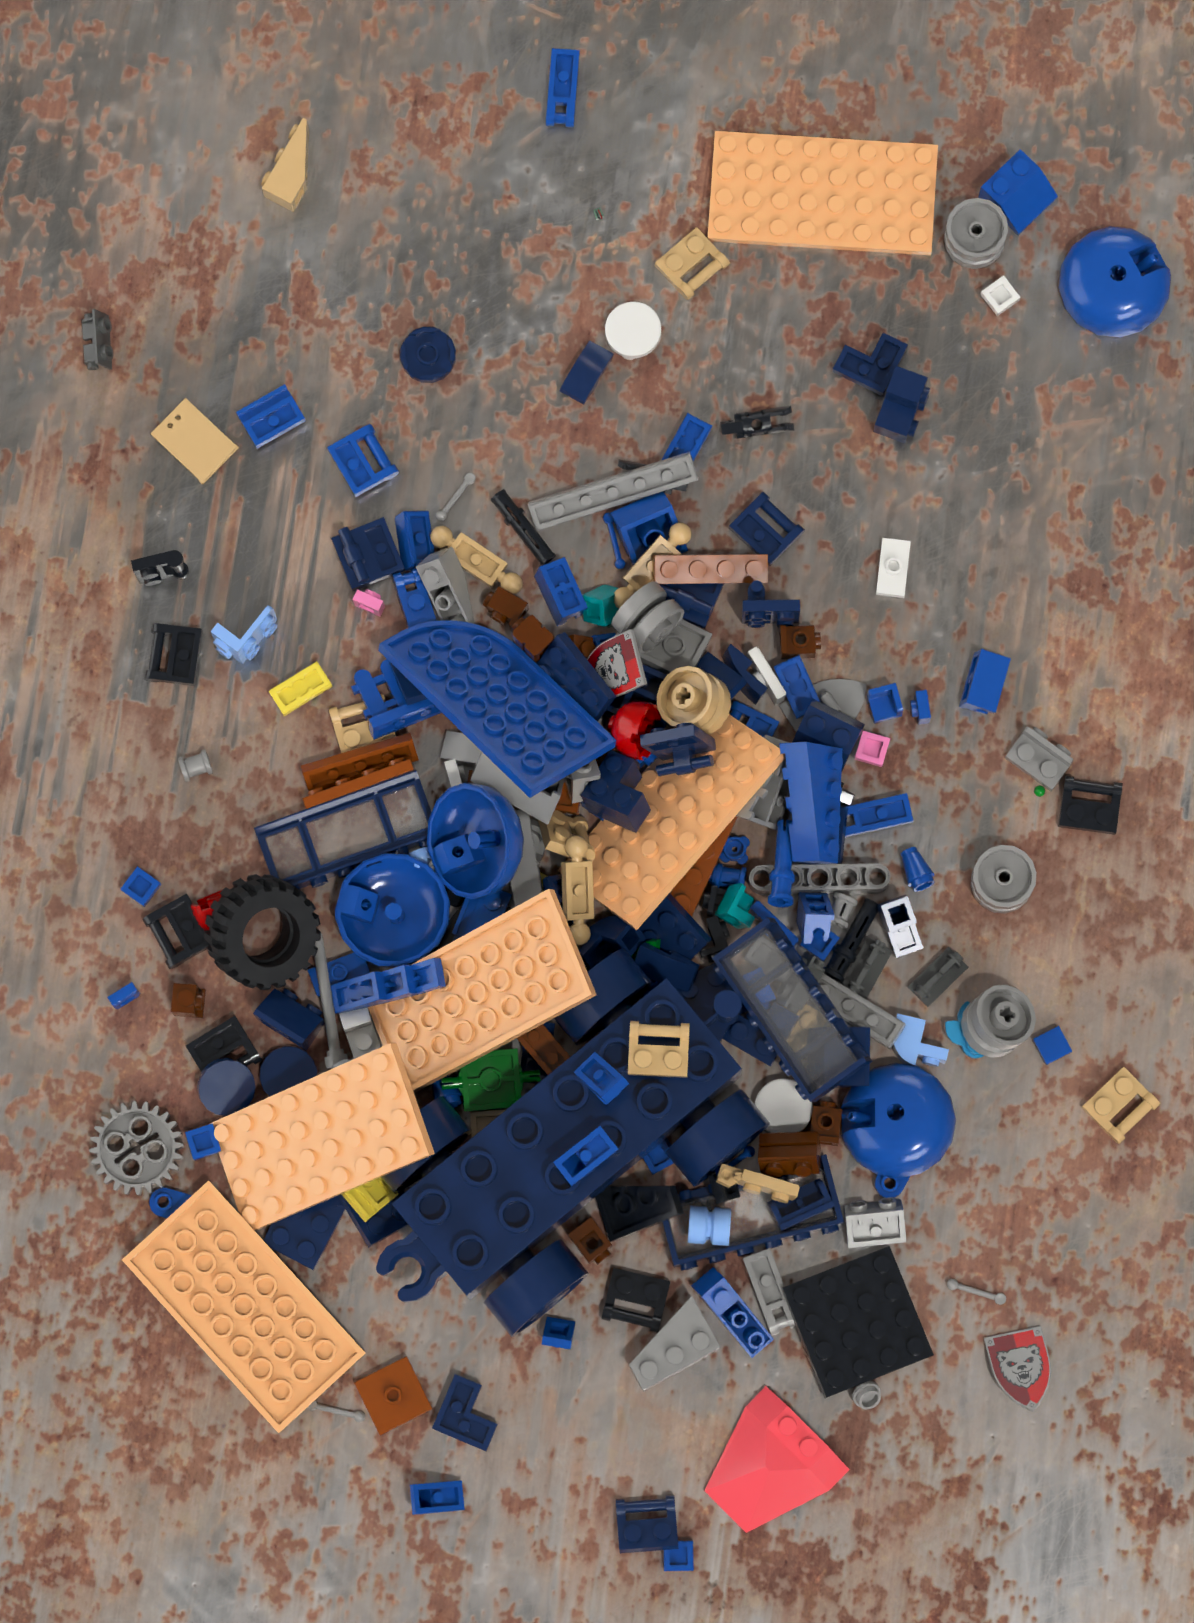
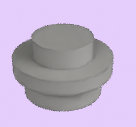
M873 1381L862 1383L854 1389L852 1399L862 1409H872L881 1400V1389Z

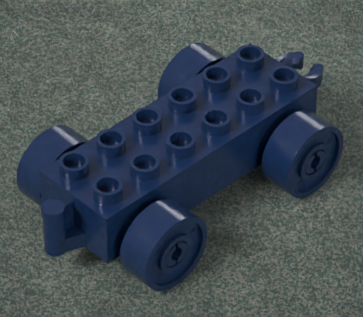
M624 948L619 949L588 971L597 995L554 1018L576 1046L586 1042L593 1036L595 1037L463 1146L456 1150L468 1138L472 1130L444 1096L435 1099L420 1109L435 1154L381 1177L394 1194L402 1192L417 1182L392 1203L413 1231L404 1239L397 1240L388 1245L380 1254L376 1266L378 1274L387 1276L394 1270L396 1263L402 1258L411 1257L419 1262L421 1266L420 1278L415 1283L405 1285L398 1291L399 1300L404 1303L417 1302L427 1297L435 1289L438 1281L448 1274L468 1299L471 1300L501 1275L505 1281L486 1298L484 1304L509 1335L514 1337L559 1303L589 1274L562 1239L553 1242L536 1256L531 1250L679 1127L683 1126L686 1132L665 1153L693 1187L709 1178L708 1176L715 1173V1170L721 1164H727L759 1136V1133H762L770 1125V1122L742 1089L733 1093L717 1106L712 1101L741 1077L742 1068L721 1044L730 1025L738 1020L742 1007L740 997L733 991L723 990L714 997V1005L694 1011L666 978L634 1004L649 989L652 981ZM630 1021H639V1024L681 1026V1023H690L687 1078L628 1075ZM639 1036L638 1044L680 1046V1038ZM594 1052L618 1071L629 1083L608 1104H604L574 1073ZM601 1126L619 1150L597 1166L592 1173L571 1186L553 1162Z

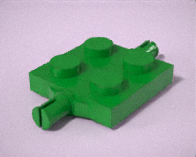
M517 1048L494 1050L460 1068L458 1077L441 1078V1083H453L441 1085L442 1090L459 1088L463 1098L464 1111L509 1108L522 1097L523 1083L540 1082V1077H529L530 1075H540V1070L522 1071L518 1061Z

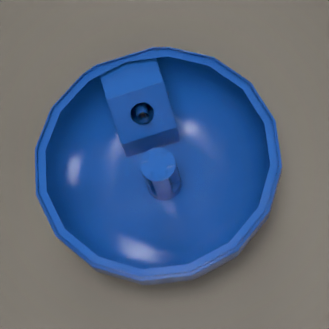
M1110 226L1088 233L1070 248L1061 264L1058 289L1064 308L1079 326L1099 336L1121 338L1143 331L1159 318L1169 299L1171 273L1151 238L1132 228Z
M469 782L448 788L434 805L428 821L427 835L428 852L436 874L442 879V883L455 895L477 899L501 891L513 879L523 857L524 836L520 818L511 802L495 788Z
M385 853L363 861L346 876L342 882L337 900L335 919L343 941L359 958L378 967L410 965L426 957L439 946L449 926L450 900L442 879L427 863L407 854ZM377 861L382 862L366 868V866Z
M892 1063L874 1067L870 1070L869 1086L851 1087L841 1106V1136L844 1145L858 1164L876 1175L904 1178L921 1174L942 1159L953 1141L956 1116L951 1096L936 1077L918 1066Z

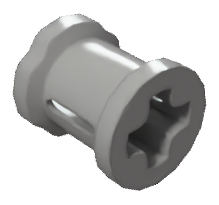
M206 749L201 750L200 754L185 759L182 756L178 757L185 782L190 781L191 777L200 774H213Z
M834 892L833 898L835 900L832 909L835 916L834 920H831V924L847 929L849 925L847 920L852 908L857 906L858 901L845 894Z

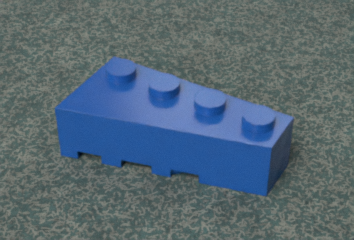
M810 742L779 743L780 754L785 753L786 767L782 768L783 780L788 779L790 794L785 799L786 808L792 814V822L788 824L792 862L838 864L843 749Z

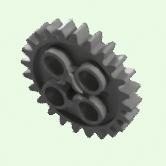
M136 1101L132 1102L131 1109H128L124 1103H121L120 1113L111 1108V1119L104 1116L101 1117L105 1124L104 1127H94L100 1133L99 1137H90V1140L96 1143L97 1147L89 1149V1152L98 1156L91 1161V1164L101 1165L96 1174L98 1176L107 1174L104 1179L106 1185L115 1181L113 1186L115 1191H118L123 1185L126 1195L130 1194L132 1188H135L138 1196H141L142 1188L144 1187L150 1194L153 1193L154 1184L161 1189L164 1188L162 1179L166 1178L172 1181L173 1178L169 1171H179L178 1166L174 1162L184 1158L177 1153V1150L185 1146L182 1143L176 1142V1139L180 1138L182 1133L172 1131L178 1125L177 1122L167 1123L170 1114L166 1112L159 1116L160 1107L157 1105L152 1111H149L148 1102H144L142 1109H139ZM140 1121H146L149 1125L147 1133L142 1136L136 1135L134 1132L135 1125ZM155 1133L159 1134V1137L157 1139L152 1140L141 1146V1154L137 1155L135 1152H132L129 1155H127V1157H125L120 1163H115V1160L118 1157H121L134 1149L132 1146L134 1142H137L139 1145H141L148 1139H150L152 1135H154ZM115 1137H122L124 1140L123 1148L118 1152L111 1151V1140ZM156 1145L163 1146V1156L158 1160L151 1159V1148ZM131 1161H137L140 1166L138 1173L134 1176H128L125 1172L126 1165Z

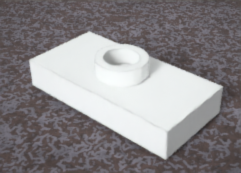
M882 538L876 595L904 598L911 541Z
M754 647L747 652L746 656L753 662L751 668L755 673L752 675L768 688L766 692L776 706L784 701L786 691L760 649Z

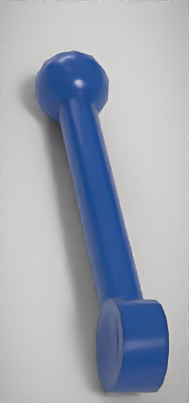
M605 513L603 521L608 525L616 557L615 567L623 569L626 562L621 558L613 526L614 521L611 513Z
M752 1146L745 1147L744 1152L727 1165L734 1167L746 1157L754 1156L755 1149ZM720 1166L715 1170L716 1175L718 1174Z

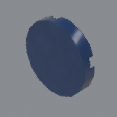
M421 327L413 330L403 341L400 349V360L404 371L412 379L421 383H434L444 379L452 371L456 363V349L452 339L436 327Z
M285 1046L274 1050L265 1058L260 1068V1081L263 1090L269 1097L318 1075L314 1060L307 1052L297 1047Z
M221 1058L208 1064L201 1072L202 1075L197 1083L199 1099L207 1110L222 1116H228L248 1107L254 1097L256 1087L254 1076L244 1063L232 1058Z

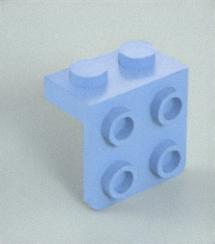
M268 605L241 639L217 623L211 630L214 639L213 644L217 646L216 650L225 658L230 659L232 656L241 664L247 659L249 661L252 660L260 649L258 644L264 637L269 638L277 628V617L274 609Z

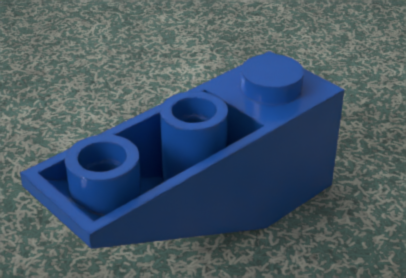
M714 1267L691 1285L703 1302L751 1358L774 1340L727 1280Z

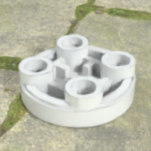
M623 303L614 308L606 320V340L611 349L624 359L633 360L644 357L651 353L660 342V319L657 313L644 303Z
M776 1079L767 1083L759 1091L755 1100V1106L770 1122V1125L765 1129L767 1133L802 1132L808 1125L812 1116L813 1105L808 1099L804 1100L795 1088L797 1085L796 1081Z

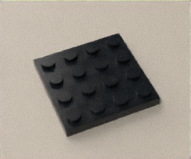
M890 1246L781 1288L824 1398L841 1393L934 1355Z

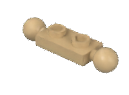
M676 523L672 525L669 530L668 540L659 535L623 576L628 586L620 587L614 592V603L617 608L620 609L644 585L653 582V555H682L676 547L688 543L691 539V529L687 524Z
M437 526L432 530L430 534L432 544L438 548L453 547L463 570L490 588H493L498 581L501 588L513 595L520 592L523 586L522 579L516 573L504 572L508 566L507 562L462 532L454 539L451 530L446 526Z
M578 835L571 836L565 843V851L571 857V861L561 862L562 903L566 920H573V924L569 928L576 945H583L588 942L591 936L590 928L585 924L584 919H594L593 865L590 860H582V857L588 850V844L583 837Z

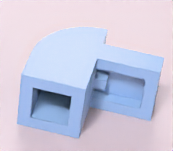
M897 1013L896 1018L904 1022L906 1026L892 1046L896 1057L903 1064L913 1066L916 1065L917 1058H921L922 1063L929 1066L939 1067V1063L945 1064L949 1049L921 1043L926 1020Z

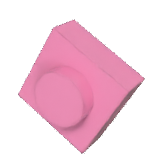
M357 589L353 597L354 606L381 617L385 608L379 594L368 589L365 592Z
M863 731L854 760L882 767L890 738Z

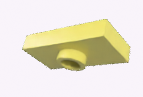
M316 661L269 690V693L282 714L286 716L333 686Z

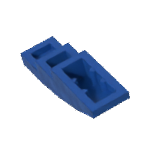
M432 958L413 965H401L382 972L374 971L330 986L335 1014L419 995L446 987L441 958Z

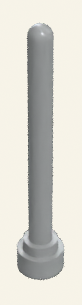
M321 933L320 941L315 942V947L318 948V951L314 958L329 1051H326L327 1057L324 1059L326 1069H332V1065L343 1059H348V1056L344 1054V1049H340L324 941Z

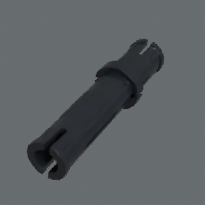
M505 489L499 491L490 499L504 516L506 525H511L540 562L541 566L548 564L556 557L555 553L551 551L540 534L524 516L525 511L523 508L517 507ZM508 507H509L510 510L513 512V514L517 517V519L520 521L521 525H519V523L516 521V519H515V518L512 516V514L508 511V509H507ZM526 530H527V532L531 535V537L535 540V542L538 544L539 549H538L537 546L533 543V541L529 538V536L526 534V532H525Z

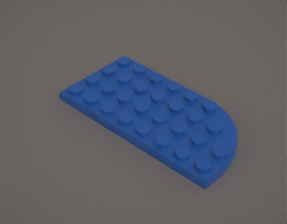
M430 621L411 626L384 640L379 645L378 651L529 798L615 748L616 740L521 648L505 636L491 629L462 621Z

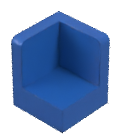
M896 683L868 690L867 700L874 724L902 717L903 706Z

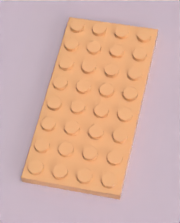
M715 131L708 240L710 242L931 255L938 145Z
M730 714L721 728L710 734L715 739L716 750L695 754L696 757L712 755L714 759L713 766L696 769L694 773L679 776L676 773L658 776L656 766L671 763L673 759L663 761L657 758L641 774L642 778L635 790L644 794L651 811L636 833L604 819L588 835L590 845L594 847L596 855L592 861L594 900L635 930L639 929L785 759V753L780 754V748Z
M547 889L413 963L416 964L432 958H441L446 987L371 1006L368 1009L382 1045L397 1043L413 1092L416 1093L591 999L597 994L557 895L553 889Z
M396 1042L384 1045L212 1122L215 1128L214 1136L219 1141L221 1147L219 1156L238 1212L255 1231L435 1154Z
M207 1181L122 1259L278 1433L282 1432L366 1354L210 1181Z

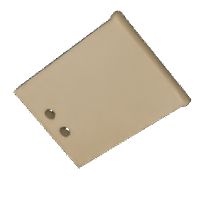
M186 398L150 433L201 484H204L239 448L237 444H234Z

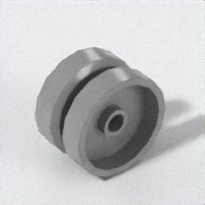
M973 198L961 202L955 206L948 217L944 235L947 253L953 261L962 267L978 269L989 266L1003 252L1008 233L1007 218L1001 208L990 200Z
M656 581L650 582L636 591L620 607L611 622L612 627L619 634L629 629L634 630L640 654H645L659 645L677 627L684 615V609L674 599L666 600V591Z
M999 845L989 848L979 857L971 873L970 886L974 898L982 907L994 913L1006 914L1018 910L1028 901L1036 885L1037 872L1033 861L1023 850L1015 846ZM1000 874L1004 875V878L1009 879V881L1006 883L999 880Z
M994 985L968 1004L963 1011L961 1027L963 1036L969 1046L976 1052L990 1058L1002 1057L1013 1051L1030 1037L1034 1031L1036 1016L1030 1000L1019 989L1009 985Z

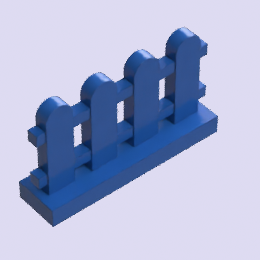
M387 659L381 663V675L372 678L367 670H359L354 675L355 685L351 686L354 695L360 693L367 708L363 710V715L365 719H369V731L373 740L442 713L428 699L407 705ZM386 683L393 699L386 702L383 701L377 689V686Z

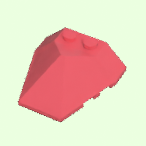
M765 1386L744 1408L704 1491L747 1533L828 1492L850 1469L778 1396Z

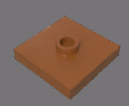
M407 1356L354 1382L380 1436L433 1410Z

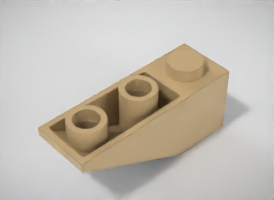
M305 118L301 120L299 125L295 124L288 137L290 139L286 148L282 147L275 158V167L272 172L268 171L261 182L265 198L292 212L295 211L307 190L309 127Z

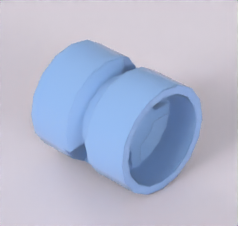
M690 1205L688 1243L704 1244L706 1240H710L712 1245L729 1246L731 1208L715 1207L712 1212H709L705 1206Z

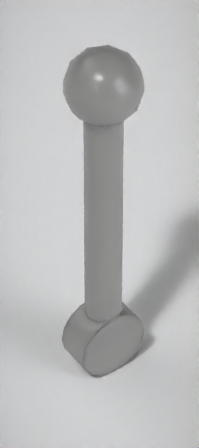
M467 473L464 476V482L443 510L436 513L438 521H444L447 518V512L467 486L475 483L476 478L473 473Z
M949 1279L947 1282V1287L950 1290L959 1289L989 1298L998 1305L1006 1302V1296L1003 1293L992 1294L960 1284L955 1279Z
M316 1400L307 1408L310 1411L318 1409L351 1417L356 1422H363L365 1420V1413L362 1411L355 1413L318 1404Z

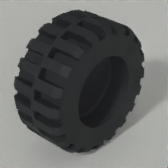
M254 874L248 875L247 881L241 878L232 883L233 888L228 889L225 887L220 892L222 895L221 899L218 902L213 901L210 906L213 909V913L206 917L205 924L209 926V930L204 932L205 941L211 944L207 947L209 955L215 959L214 963L219 969L237 982L252 989L257 987L260 990H269L271 985L280 988L286 985L285 980L287 979L293 982L300 977L298 972L301 969L305 971L311 965L308 962L311 955L315 957L318 948L315 947V942L320 941L321 931L317 930L316 926H319L321 923L319 915L314 913L316 909L314 904L306 898V895L301 890L272 875L264 874L260 877ZM268 908H277L281 913L283 924L278 941L263 954L247 955L243 947V933L247 923L258 912Z

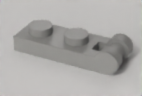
M768 1248L744 1257V1265L771 1336L780 1333L779 1330L789 1326L790 1329L796 1327L781 1290L784 1284L771 1249ZM782 1307L785 1315L775 1319L772 1310Z

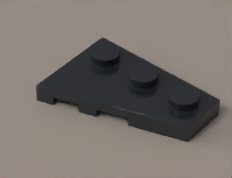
M675 1185L608 1186L595 1197L610 1242L618 1241L684 1214Z

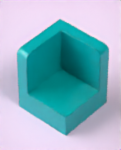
M604 584L582 594L588 607L583 612L584 622L604 627L611 624L613 617L619 610L614 603V592L618 587Z
M742 883L729 885L715 913L716 916L737 929L750 928L755 919L754 916L748 913L754 898L744 892L746 886Z

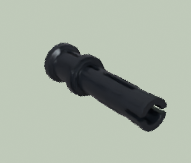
M865 898L862 907L851 923L841 944L833 947L832 951L834 953L826 967L823 968L825 969V975L840 984L844 982L843 976L850 964L856 961L857 955L855 952L878 913V904Z

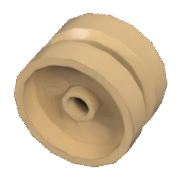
M684 666L676 668L667 674L660 684L657 693V709L662 719L676 728V725L680 723H693L708 735L721 728L728 718L731 708L730 692L726 684L697 667Z

